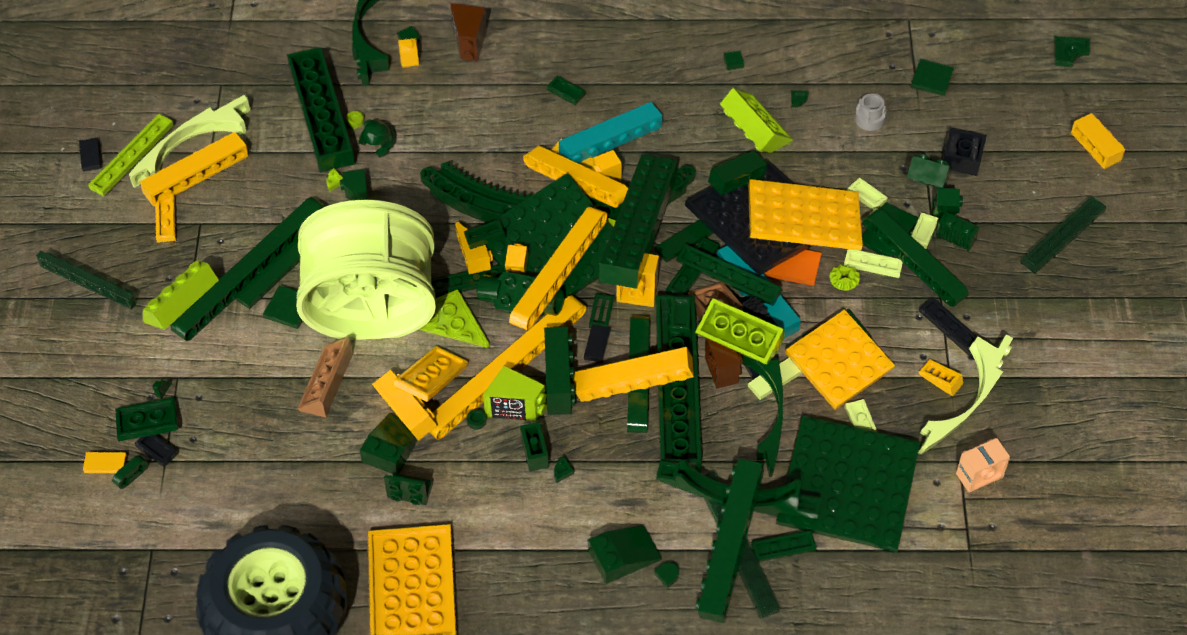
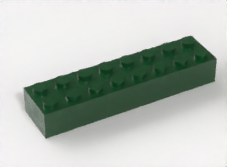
M317 47L287 54L289 69L319 173L330 171L333 168L338 169L355 165L352 147L322 48Z

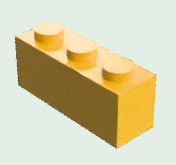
M1092 113L1074 121L1071 134L1103 169L1122 161L1125 148Z

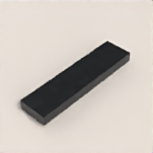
M932 298L919 308V312L974 360L969 348L977 336L936 299Z

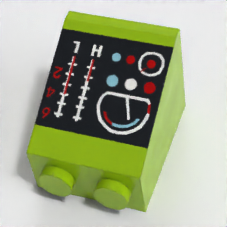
M506 366L502 367L483 394L485 414L491 418L536 421L547 409L545 385Z

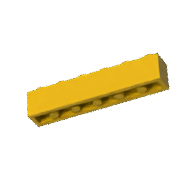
M233 132L141 180L142 192L150 203L156 206V195L159 194V203H162L170 198L172 192L170 187L173 186V194L175 196L247 158L246 144L236 132ZM161 192H164V194L167 196L162 197Z
M684 347L574 372L575 393L580 401L583 402L601 397H610L619 393H628L637 389H646L651 386L665 385L678 380L683 381L694 377L693 358L688 348Z

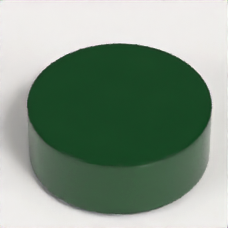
M474 409L467 414V424L471 429L479 430L486 425V414L482 410Z

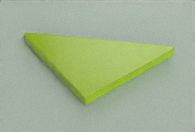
M458 289L436 298L433 317L426 325L418 329L485 348L489 347L488 340Z

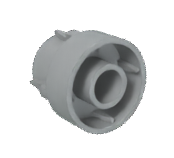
M877 93L866 94L857 104L855 122L860 128L867 131L880 129L886 119L884 99Z

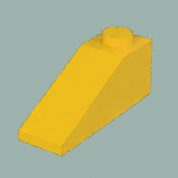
M459 222L455 223L457 239L468 273L473 274L491 270L490 262L493 261L491 250L487 251L486 245L470 250L464 235V231L468 229Z

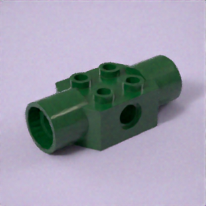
M505 271L500 277L482 275L477 285V298L480 301L494 303L495 309L511 314L536 277ZM561 289L557 291L545 308L544 314L554 316L560 314L564 303V293Z

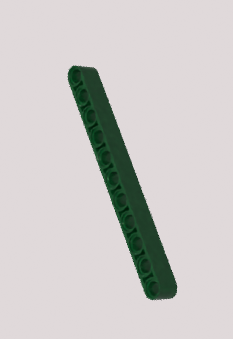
M313 197L307 198L225 273L215 285L177 318L171 325V331L185 341H190L235 300V295L298 237L302 223L311 214L326 206Z

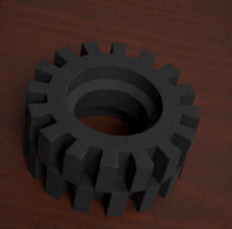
M756 296L741 303L743 312L771 323L767 309L764 308V304Z

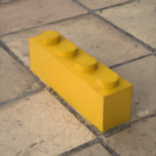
M390 369L372 385L419 441L437 426L432 420L435 416L429 408L424 410L425 404L420 398H414V395L394 386V380L400 374L395 375Z

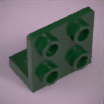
M393 473V476L387 474L384 476L387 498L394 501H407L414 505H427L433 486L432 480Z

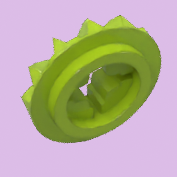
M840 264L838 267H833V270L830 272V282L839 290H852L859 284V272L856 271L855 267H849L848 264L846 266ZM842 275H848V278L845 277L841 279Z

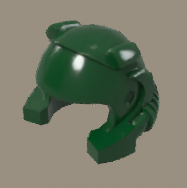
M372 119L363 123V132L359 137V144L381 145L377 149L376 154L379 158L386 156L395 143L393 128L382 121H372Z

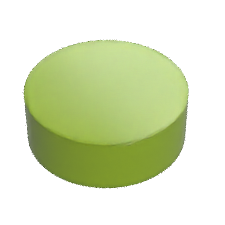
M359 111L349 112L346 115L347 126L353 129L361 127L364 123L363 114Z

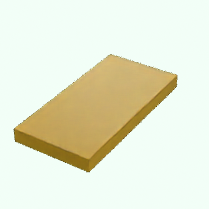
M435 346L394 380V386L428 402L468 367V361Z

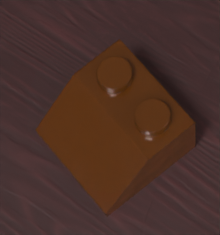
M706 338L704 358L716 389L738 384L739 375L742 374L740 367L743 364L741 354Z

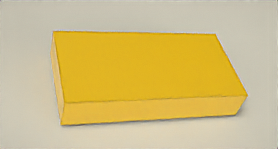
M86 452L83 471L84 473H116L126 464L127 454L121 452Z

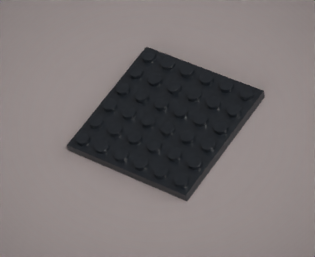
M764 159L767 163L764 177L759 180L794 184L768 159ZM748 184L722 196L711 187L685 202V206L759 276L813 246L750 238Z

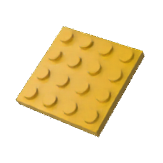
M845 309L785 350V354L834 410L892 371L895 367L892 361Z

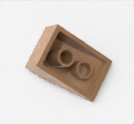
M721 282L687 292L688 295H694L695 312L700 322L712 298L743 311V306L739 300Z

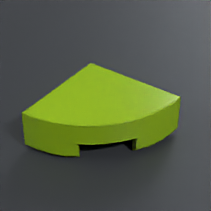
M335 168L328 173L327 187L330 192L339 187L340 180H343V177Z

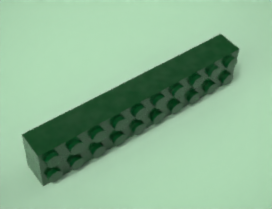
M641 154L600 261L599 282L638 288L676 180L678 160Z
M694 295L656 296L657 353L687 347L693 358L694 377L658 385L660 461L679 464L680 459L686 460L701 473ZM672 296L691 297L689 333L670 332Z

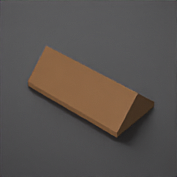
M348 337L324 346L297 408L299 411L327 417L353 355L351 342Z

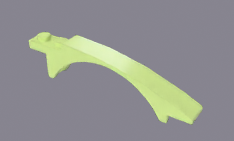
M243 95L216 111L209 107L160 141L129 173L132 186L134 188L139 186L141 180L159 172L168 154L180 143L193 136L213 131L246 133L244 120L240 117L251 111L246 96Z
M1006 334L997 348L980 337L974 340L969 350L974 357L979 374V388L976 400L968 411L958 417L943 421H928L920 432L926 436V439L918 453L923 454L956 430L986 398L1003 373L1000 367L1004 361L1001 359L1003 355L1006 357L1010 352L1012 337Z

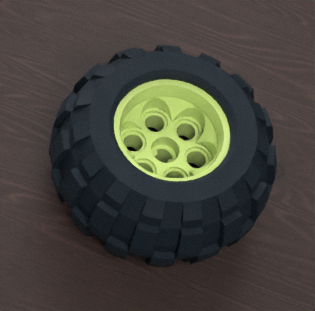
M268 525L253 527V532L243 536L238 533L226 540V547L222 550H215L206 563L207 571H205L204 575H200L196 592V615L204 635H336L339 630L338 625L343 620L347 609L346 581L335 555L327 550L325 545L312 534H300L296 527L287 525L279 526L278 529H270ZM284 579L283 582L276 583L278 580ZM263 583L262 586L255 587L257 584ZM291 594H297L295 597H289ZM249 602H255L253 605H247Z

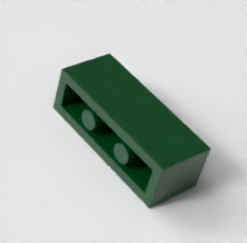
M753 150L713 167L710 171L708 183L721 196L749 184L750 179L759 180L763 178L767 163Z

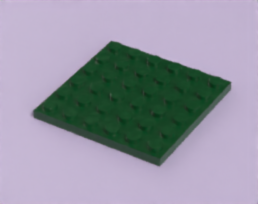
M566 173L495 219L494 221L500 220L506 238L485 244L488 251L491 250L492 257L502 270L506 272L505 261L508 245L521 244L527 246L529 255L526 276L537 277L586 208L592 207L596 209V207L571 176ZM607 221L560 287L564 293V299L570 295H575L599 279L600 261L613 230Z
M802 416L785 485L794 480H801V494L821 498L818 519L778 513L776 525L802 531L811 530L815 534L898 552L920 442Z

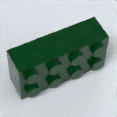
M545 327L548 415L571 414V406H575L572 334H568V327Z

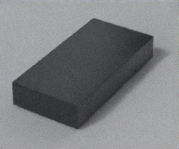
M98 139L79 140L82 171L101 169Z
M598 325L591 326L584 360L603 363L611 328Z
M157 435L141 437L135 442V446L162 467H165L178 455L176 449Z

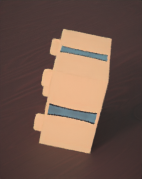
M997 438L989 439L987 443L969 451H962L956 475L970 493L1003 478L1010 456Z

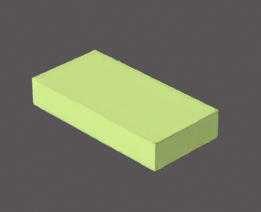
M861 178L857 179L847 190L858 192L859 201L873 211L882 207L888 200L887 196Z
M922 212L911 237L924 249L928 247L939 218Z

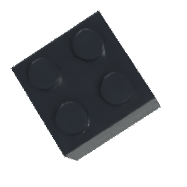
M951 128L943 161L949 164L952 171L977 176L987 135Z

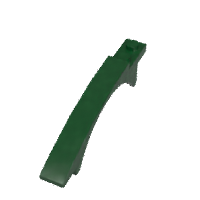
M358 0L352 26V53L357 66H360V69H357L358 80L361 79L362 86H369L370 72L389 71L388 56L369 46L359 32L364 15L380 0Z
M741 354L742 365L756 371L769 384L777 402L778 418L776 424L766 439L757 446L758 452L756 453L757 460L765 459L768 476L773 477L783 424V386L779 359L773 360L772 358L766 365Z
M680 459L679 464L660 461L656 480L722 504L724 502L727 503L728 496L726 492L728 485L703 475L686 460ZM794 480L779 488L759 490L754 512L777 516L779 512L818 519L821 498L801 494L802 481Z

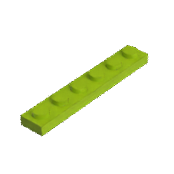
M158 114L88 184L89 188L104 197L174 126L173 121Z

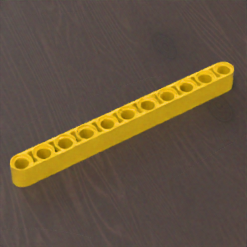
M572 295L564 299L559 315L547 314L438 407L433 412L435 418L432 419L437 426L429 433L437 440L443 438L463 421L470 411L478 408L484 402L483 394L503 366L519 372L545 350V327H568L569 329L585 314L587 307Z

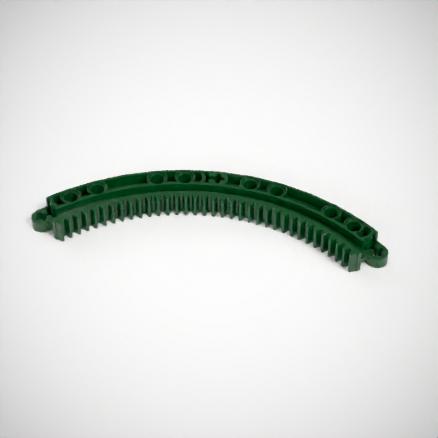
M449 161L440 164L441 169L439 171L432 167H426L420 172L421 182L430 189V194L465 215L486 223L494 221L531 197L530 194L524 197L522 192L517 196L516 191L509 194L508 189L503 192L502 188L496 190V186L490 188L489 183L484 186L483 181L477 183V178L472 180L471 175L466 177L465 172L460 173L459 168L455 170V166H450ZM686 165L677 169L676 180L667 205L685 194L686 187L695 180V169L692 166ZM586 195L596 209L607 213V220L608 218L617 219L622 204L618 207H612Z

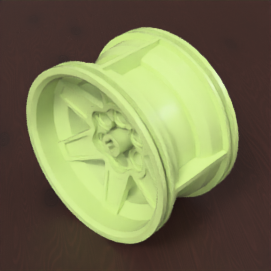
M353 200L324 207L311 214L302 223L298 233L300 286L297 291V312L309 327L324 335L338 339L346 337L350 340L399 338L422 328L433 317L435 312V291L431 284V257L434 252V232L429 222L419 213L405 206L386 201Z

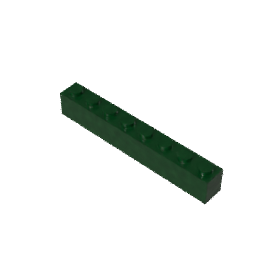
M738 459L737 465H734L732 468L731 476L733 480L732 484H728L727 503L724 502L722 505V521H719L717 524V540H713L711 547L713 555L707 561L706 579L703 578L701 583L702 596L696 602V610L701 619L725 623L764 474L762 463Z

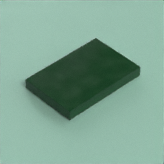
M885 203L881 208L908 234L911 233L919 219L888 203ZM868 230L862 235L864 247L884 256H895Z
M174 397L115 408L118 442L178 430L176 401Z

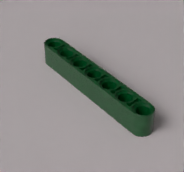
M877 208L863 218L865 228L946 304L955 307L969 295L967 288L882 209Z
M630 316L629 360L649 355V317ZM648 388L628 392L627 433H647Z

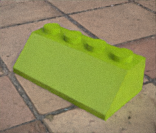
M732 88L720 103L724 108V113L734 119V124L745 132V137L755 143V148L760 152L772 153L793 141V138L753 94Z
M198 260L190 264L189 268L183 274L178 275L170 286L165 287L160 295L149 301L148 305L143 309V322L163 330L167 329L219 281L209 264Z
M712 298L695 331L698 335L766 365L776 355L785 338L784 329Z

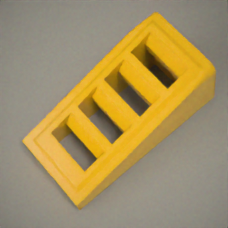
M931 359L918 372L920 376L952 396L963 385L962 374Z

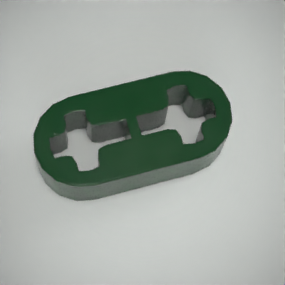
M140 455L133 457L114 474L112 482L120 489L126 488L147 469L148 462Z

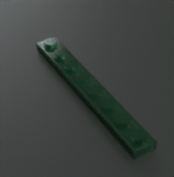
M715 471L705 474V476L719 482ZM704 498L717 526L718 522L722 521L723 515L721 510L723 504ZM746 539L738 573L761 619L778 613L780 608Z

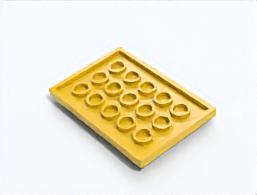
M749 180L750 238L853 250L862 249L858 192Z
M450 524L368 531L370 635H456Z

